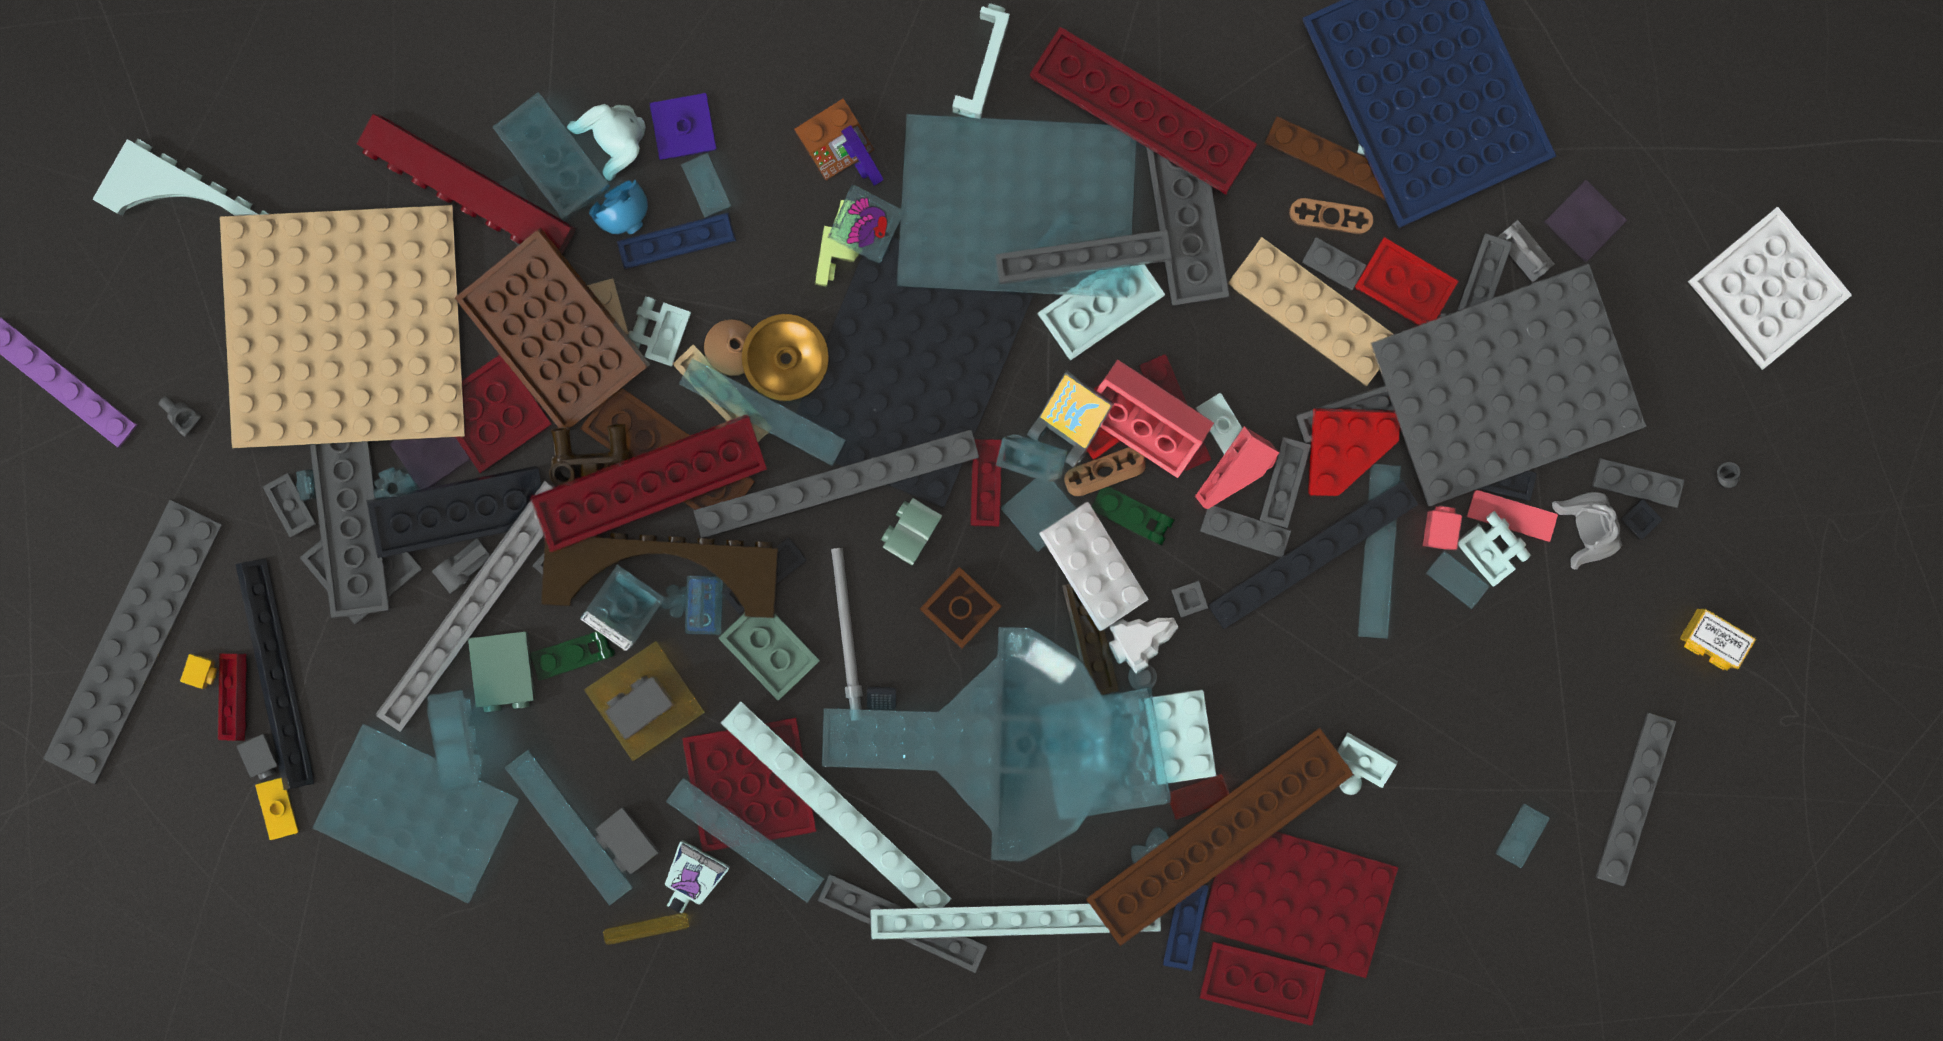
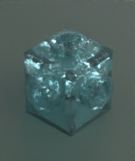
M392 467L378 474L380 479L374 481L376 488L373 493L375 498L410 492L417 487L410 473L405 474L404 470L396 471ZM391 483H395L398 486V491L395 494L388 492V486Z

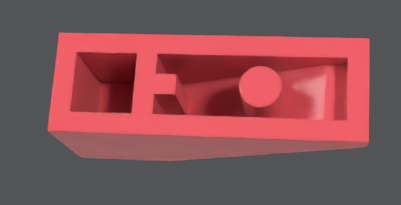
M1244 426L1195 497L1204 508H1211L1261 478L1268 469L1274 466L1279 454L1278 450L1270 441Z

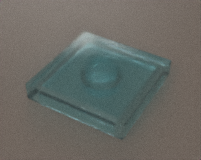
M1045 471L1001 507L1002 511L1037 552L1046 545L1039 533L1076 509Z

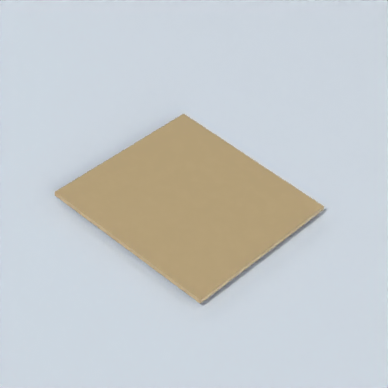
M453 205L220 217L232 448L465 436L458 302L455 299L457 296Z

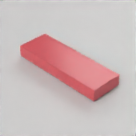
M1474 490L1466 516L1490 524L1486 517L1495 511L1501 519L1505 518L1510 524L1508 528L1511 531L1550 542L1558 514L1480 490Z

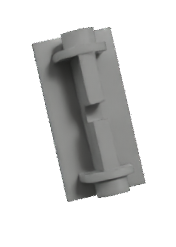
M1518 220L1498 236V238L1512 242L1509 255L1532 283L1554 265V262Z

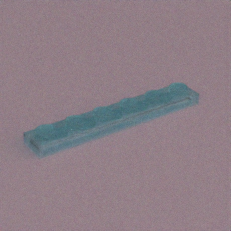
M693 358L679 382L681 386L738 416L747 414L751 423L833 466L846 441Z
M1373 464L1371 466L1368 501L1399 482L1401 466ZM1396 519L1365 539L1358 636L1386 639L1388 637Z
M529 750L505 767L609 906L633 888Z
M682 778L666 802L805 902L810 900L824 880L819 874L686 779Z

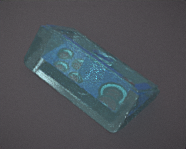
M687 577L686 634L721 635L722 580L719 577Z

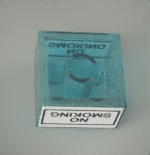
M617 565L580 619L622 649L628 651L665 598Z

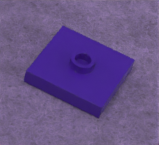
M706 93L649 103L660 161L717 150Z

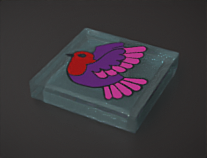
M852 185L828 238L880 263L904 210Z

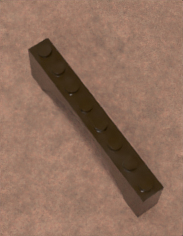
M611 533L610 539L599 538V534L550 552L545 540L541 604L573 606V598L594 576L607 567L634 556L668 554L698 563L719 577L731 589L744 607L745 617L774 618L779 549L772 548L771 542H755V547H743L744 541L726 540V545H714L715 539L697 538V544L686 543V537L668 536V542L657 541V536L640 535L639 540H628V534Z

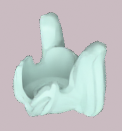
M607 104L594 106L577 121H570L567 125V129L574 134H581L590 129L593 130L596 142L607 154L611 155L610 160L603 168V175L609 181H612L619 171L635 160L640 150L638 144L642 140L646 129L643 119L637 117L633 108L629 105H615L612 108Z

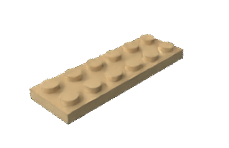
M1262 237L1228 282V285L1363 385L1367 386L1379 370L1370 343L1393 335V333Z

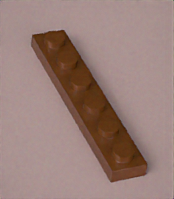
M1278 116L1276 117L1264 142L1265 144L1385 200L1365 157Z

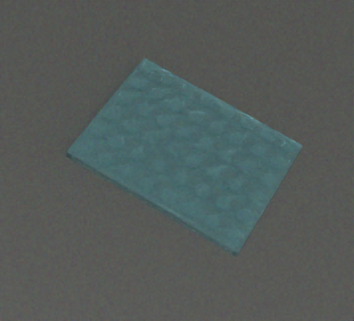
M907 114L897 286L1128 298L1130 266L999 285L995 254L1132 235L1136 140L1111 125Z

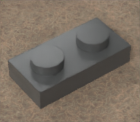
M1317 237L1302 261V264L1350 291L1353 290L1366 267L1365 264Z
M289 473L263 486L290 538L316 525L311 512Z

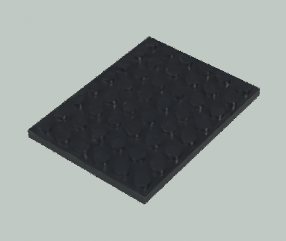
M885 235L884 238H877L875 236L874 243L867 246L863 252L827 338L826 344L829 360L826 374L817 388L802 398L784 442L845 467L968 430L972 431L974 437L1033 295L1006 284L999 285V281L892 236ZM963 463L887 485L944 508Z

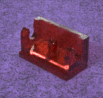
M1218 773L1216 776L1207 777L1166 792L1175 820L1212 807L1226 797L1228 792L1222 774Z

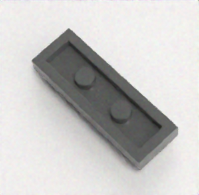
M1486 233L1484 234L1458 311L1494 297L1512 242Z
M1285 437L1282 438L1260 521L1288 528L1311 447L1310 444Z
M1600 458L1592 487L1678 508L1684 480Z
M1212 506L1206 510L1200 529L1202 533L1279 558L1284 555L1291 533L1290 530L1217 506Z

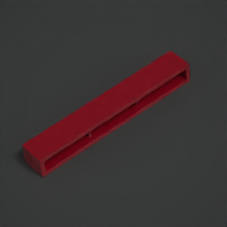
M373 114L357 142V145L364 148L362 151L364 155L376 161L380 157L388 162L387 168L400 175L403 172L413 177L411 181L424 189L430 186L438 191L436 196L450 204L453 200L461 204V211L474 218L478 214L487 219L485 223L487 226L498 232H501L502 229L512 234L510 239L518 244H521L538 229L542 228L563 254L577 229L380 114Z

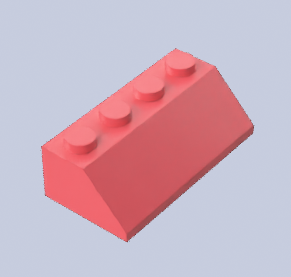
M1118 359L1097 390L1098 393L1114 403L1100 428L1177 478L1214 424V422Z

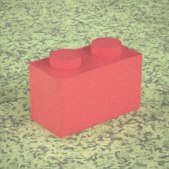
M1443 506L1436 507L1435 511H1429L1423 546L1457 550L1462 515L1455 514V508Z

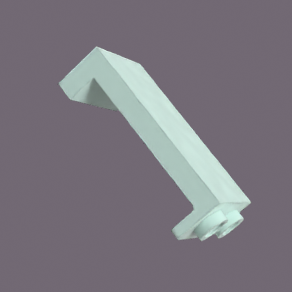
M989 4L988 8L981 7L980 19L995 23L973 100L955 96L952 106L953 113L977 120L981 119L1009 23L1010 14L1005 13V8Z

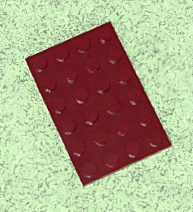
M1276 831L1214 877L1200 930L1366 978L1398 867Z

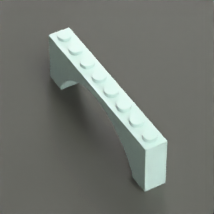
M138 138L135 143L128 139L126 140L93 198L96 202L122 216L127 209L140 203L166 197L202 199L223 207L234 216L259 215L250 210L252 204L237 196L235 200L225 195L227 189L213 181L208 186L200 181L201 174L188 167L185 172L175 167L177 161L162 153L160 158L150 152L152 146ZM262 210L261 213H260V215L269 214V213H267V212H265V211Z

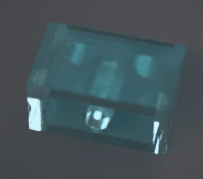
M1013 434L1002 438L996 465L1042 481L1051 482L1061 478L1067 451Z

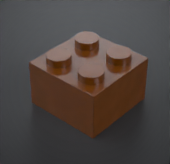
M959 567L927 600L920 610L960 648H963L1002 606Z

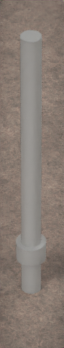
M843 548L831 549L847 678L845 694L846 698H849L851 721L863 720L860 699L863 696L862 685H859Z

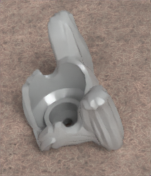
M1590 492L1566 501H1554L1552 503V507L1558 515L1573 514L1576 516L1579 535L1586 547L1571 557L1572 569H1578L1584 563L1612 556L1622 546L1619 536L1620 523L1617 514L1609 505L1608 497L1604 493Z

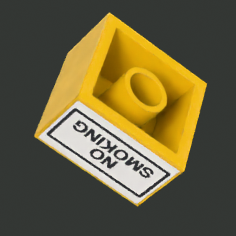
M1706 609L1696 610L1680 639L1686 642L1684 645L1686 649L1697 655L1703 656L1704 653L1711 657L1710 663L1727 671L1729 668L1738 669L1756 640Z

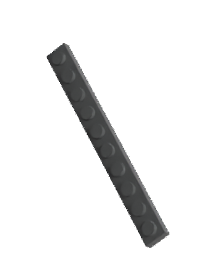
M968 430L693 511L701 538H705L977 459L979 455L972 431Z

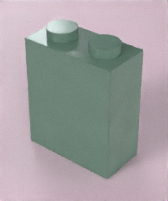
M528 631L468 638L476 708L483 707L484 712L500 711L502 704L512 703L513 709L530 707L529 701L536 700Z

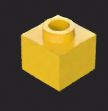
M189 654L180 682L206 689L208 684H213L217 674V668H214L215 661L196 654Z

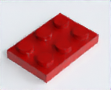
M1384 237L1354 288L1413 323L1420 325L1437 319L1459 281Z

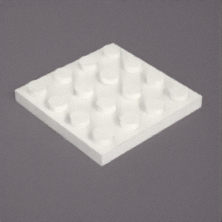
M1779 207L1772 210L1688 281L1761 369L1766 368L1852 296Z

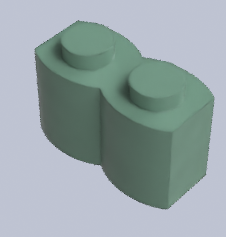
M912 498L910 503L907 501L903 502L896 514L900 517V520L895 528L889 525L881 539L885 542L883 546L885 550L912 566L942 518V515Z

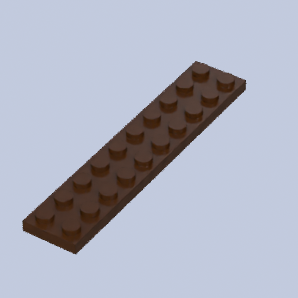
M1319 728L1086 898V900L1121 946L1354 774Z

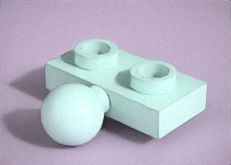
M1347 732L1336 751L1354 775L1339 785L1340 789L1348 795L1358 793L1362 787L1361 777L1383 788L1398 761Z

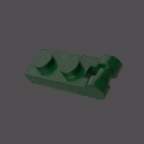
M1110 487L1100 489L1091 506L1095 513L1161 546L1166 539L1164 535L1168 527L1171 528L1175 521ZM1150 518L1158 521L1154 531L1146 528Z
M598 631L530 653L539 681L616 656L614 649L609 646L607 637ZM596 641L599 652L592 654L588 643Z

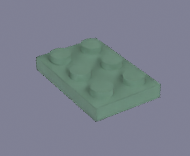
M743 614L719 637L720 641L778 701L820 661L776 614L774 618L745 617Z

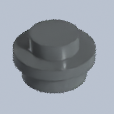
M1150 664L1137 674L1131 668L1128 673V680L1134 689L1148 691L1155 685L1157 673Z

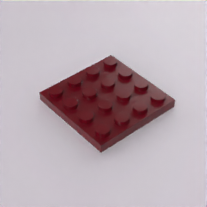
M797 718L765 723L804 760ZM724 730L682 738L702 852L817 831L813 809L730 731Z

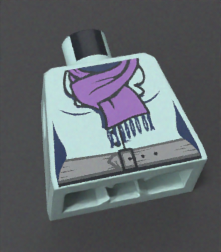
M682 840L665 882V886L675 891L667 906L682 914L689 900L700 905L727 873L730 866Z

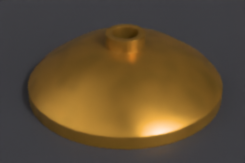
M779 314L762 320L750 331L742 349V366L748 381L758 392L774 400L792 401L808 395L821 383L828 367V348L823 335L811 322L796 315ZM785 353L790 354L792 357L791 362L788 364L781 362V356Z

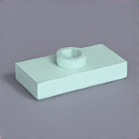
M1219 393L1196 407V410L1214 422L1210 433L1223 454H1225L1243 428L1222 394Z

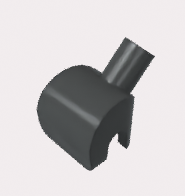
M167 396L163 397L159 402V406L168 412L167 418L170 423L183 436L190 431L201 417L199 412L182 402L175 404Z

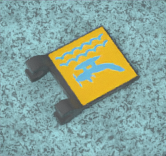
M1067 371L1027 436L1038 441L1040 436H1044L1048 428L1074 446L1065 459V462L1074 468L1077 463L1083 460L1089 445L1114 403Z

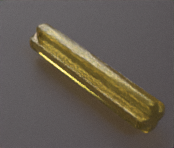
M680 913L605 929L603 935L605 943L610 945L686 929L689 926L686 913Z

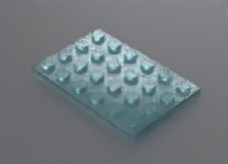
M363 724L317 817L313 829L469 904L520 799L377 729Z

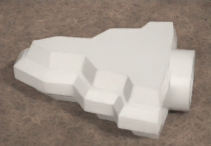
M1156 618L1150 622L1140 619L1127 622L1122 619L1109 626L1115 639L1109 642V646L1117 662L1120 664L1127 661L1137 674L1148 667V660L1158 654L1159 645L1170 640L1178 629V625L1174 618Z

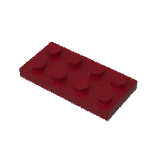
M1213 941L1199 998L1312 1026L1326 969Z

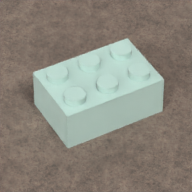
M1203 690L1145 698L1157 783L1160 785L1216 776Z

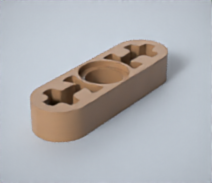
M1307 198L1297 199L1291 205L1289 211L1292 221L1298 225L1363 234L1373 224V216L1366 208ZM1301 204H1306L1307 210L1316 211L1315 205L1321 206L1318 213L1319 223L1313 222L1315 217L1313 215H1306L1304 220L1299 219L1300 216L1298 213H1295V208H1300ZM1334 208L1339 212L1340 217L1337 223L1328 224L1324 221L1323 213L1326 209ZM1344 210L1350 211L1348 217H1357L1358 213H1363V218L1368 220V223L1363 224L1361 229L1356 228L1355 222L1347 221V227H1342L1341 225L1345 218Z
M1129 447L1071 468L1065 474L1064 481L1071 495L1083 496L1142 474L1146 469V460L1142 454ZM1134 459L1136 464L1131 465L1129 460ZM1117 463H1120L1122 470H1118ZM1103 467H1111L1113 469V472L1108 476L1102 477L1098 475V471ZM1090 473H1092L1094 477V480L1092 481L1089 476ZM1078 478H1080V480L1082 481V483L1079 485H1077L1075 482V480Z

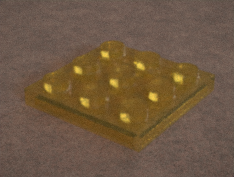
M657 641L584 689L632 761L705 713ZM644 675H647L649 678L656 676L676 704L632 737L625 740L605 713L610 708L607 702L622 692L628 695L633 691L631 685Z

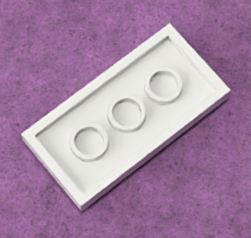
M1089 502L1082 504L1039 533L1099 631L1104 630L1149 600Z

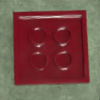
M498 355L462 380L465 436L456 437V439L480 473L552 425L533 395L501 355Z

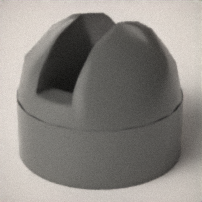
M1727 462L1719 466L1717 477L1720 484L1725 488H1732L1739 483L1741 472L1737 464Z

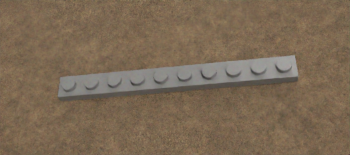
M544 481L536 494L554 487ZM532 501L525 507L377 711V717L399 732L407 724L542 538L543 532Z

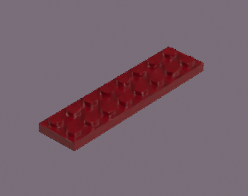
M1062 27L1058 29L1030 73V78L1226 195L1257 147V144Z
M745 414L541 492L530 498L550 552H553L756 474L767 468L750 418Z

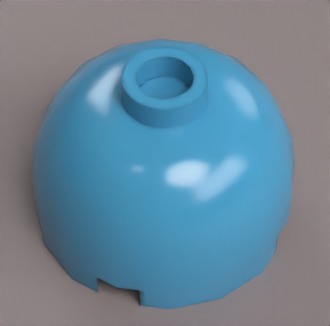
M628 180L604 195L607 199L600 206L596 202L589 212V215L602 230L611 234H622L626 231L632 234L643 226L641 220L647 213V197L636 180L633 183Z

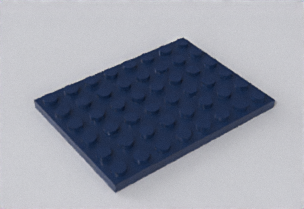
M1341 0L1303 17L1304 25L1398 228L1556 157L1484 0Z

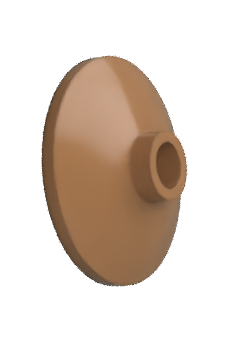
M724 320L715 324L707 333L704 341V353L709 364L716 371L724 375L739 376L745 374L742 366V349L748 334L753 328L739 320ZM730 341L738 342L739 348L733 349L730 346Z

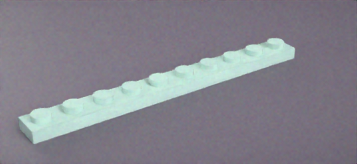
M739 702L722 720L721 724L918 908H943L952 899L742 702Z
M1090 904L871 910V939L1110 933ZM1160 917L1140 932H1160Z

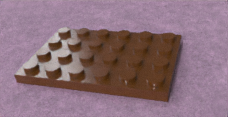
M542 228L538 229L455 297L456 301L558 428H571L650 365Z

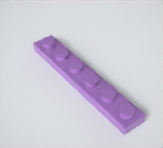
M0 318V354L116 447L120 448L138 425L6 320Z

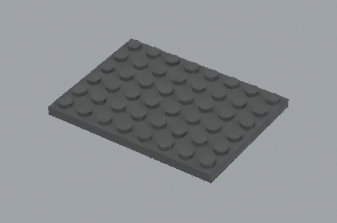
M1584 264L1370 343L1428 506L1438 504L1646 427L1589 264Z

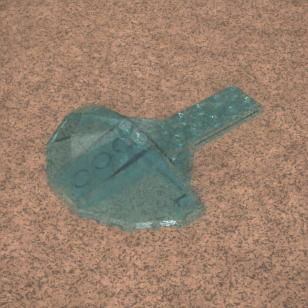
M999 627L998 656L939 712L824 708L822 766L936 770L992 830L991 860L1025 861L1078 831L1110 782L1113 714L1081 660L1032 628Z

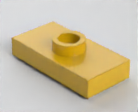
M278 778L256 784L255 787L270 840L299 833L289 792L283 789L282 779Z

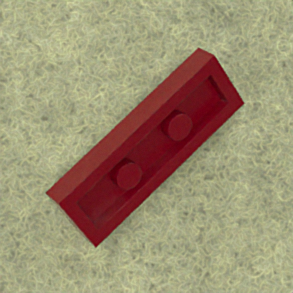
M974 439L979 458L973 459L970 526L999 527L1002 440Z
M219 653L218 740L245 741V702L247 699L246 654Z

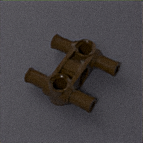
M614 424L607 427L610 443L609 452L575 454L572 452L569 427L552 429L555 454L551 458L552 467L549 470V477L554 484V488L615 465L616 462H623L633 458L631 450L627 448L626 425ZM560 466H566L570 470V478L562 475Z

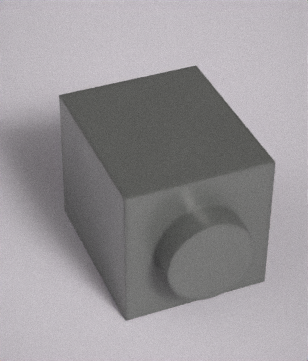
M262 734L237 745L250 778L258 775L259 779L262 780L276 773L274 768L279 766L277 756L267 734Z

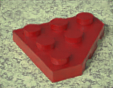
M1313 408L1309 495L1339 496L1399 441L1400 425L1395 411Z

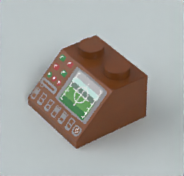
M844 98L795 128L796 134L825 180L830 179L858 161L856 156L850 158L842 145L846 142V139L841 131L848 126H852L869 154L875 151Z

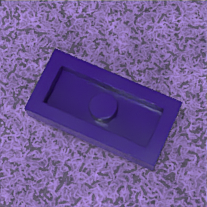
M850 125L843 129L841 132L846 142L842 145L850 158L856 156L859 162L854 165L863 179L869 177L874 186L883 181V177L852 126Z

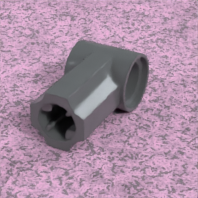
M477 538L454 557L450 556L432 572L449 594H452L470 579L469 576L486 563L491 554Z

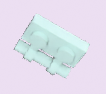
M645 296L642 306H638L636 312L638 318L633 331H629L628 337L638 349L640 344L648 346L645 358L672 367L691 312L663 303L660 313L652 311L656 300ZM649 319L656 321L651 338L644 335Z
M1495 511L1486 517L1487 521L1492 525L1487 532L1478 523L1458 539V546L1493 587L1516 569L1510 561L1512 557L1517 555L1524 562L1531 556L1525 548V542L1513 534L1508 528L1510 524L1505 518L1501 519ZM1499 535L1508 544V548L1504 551L1493 541Z

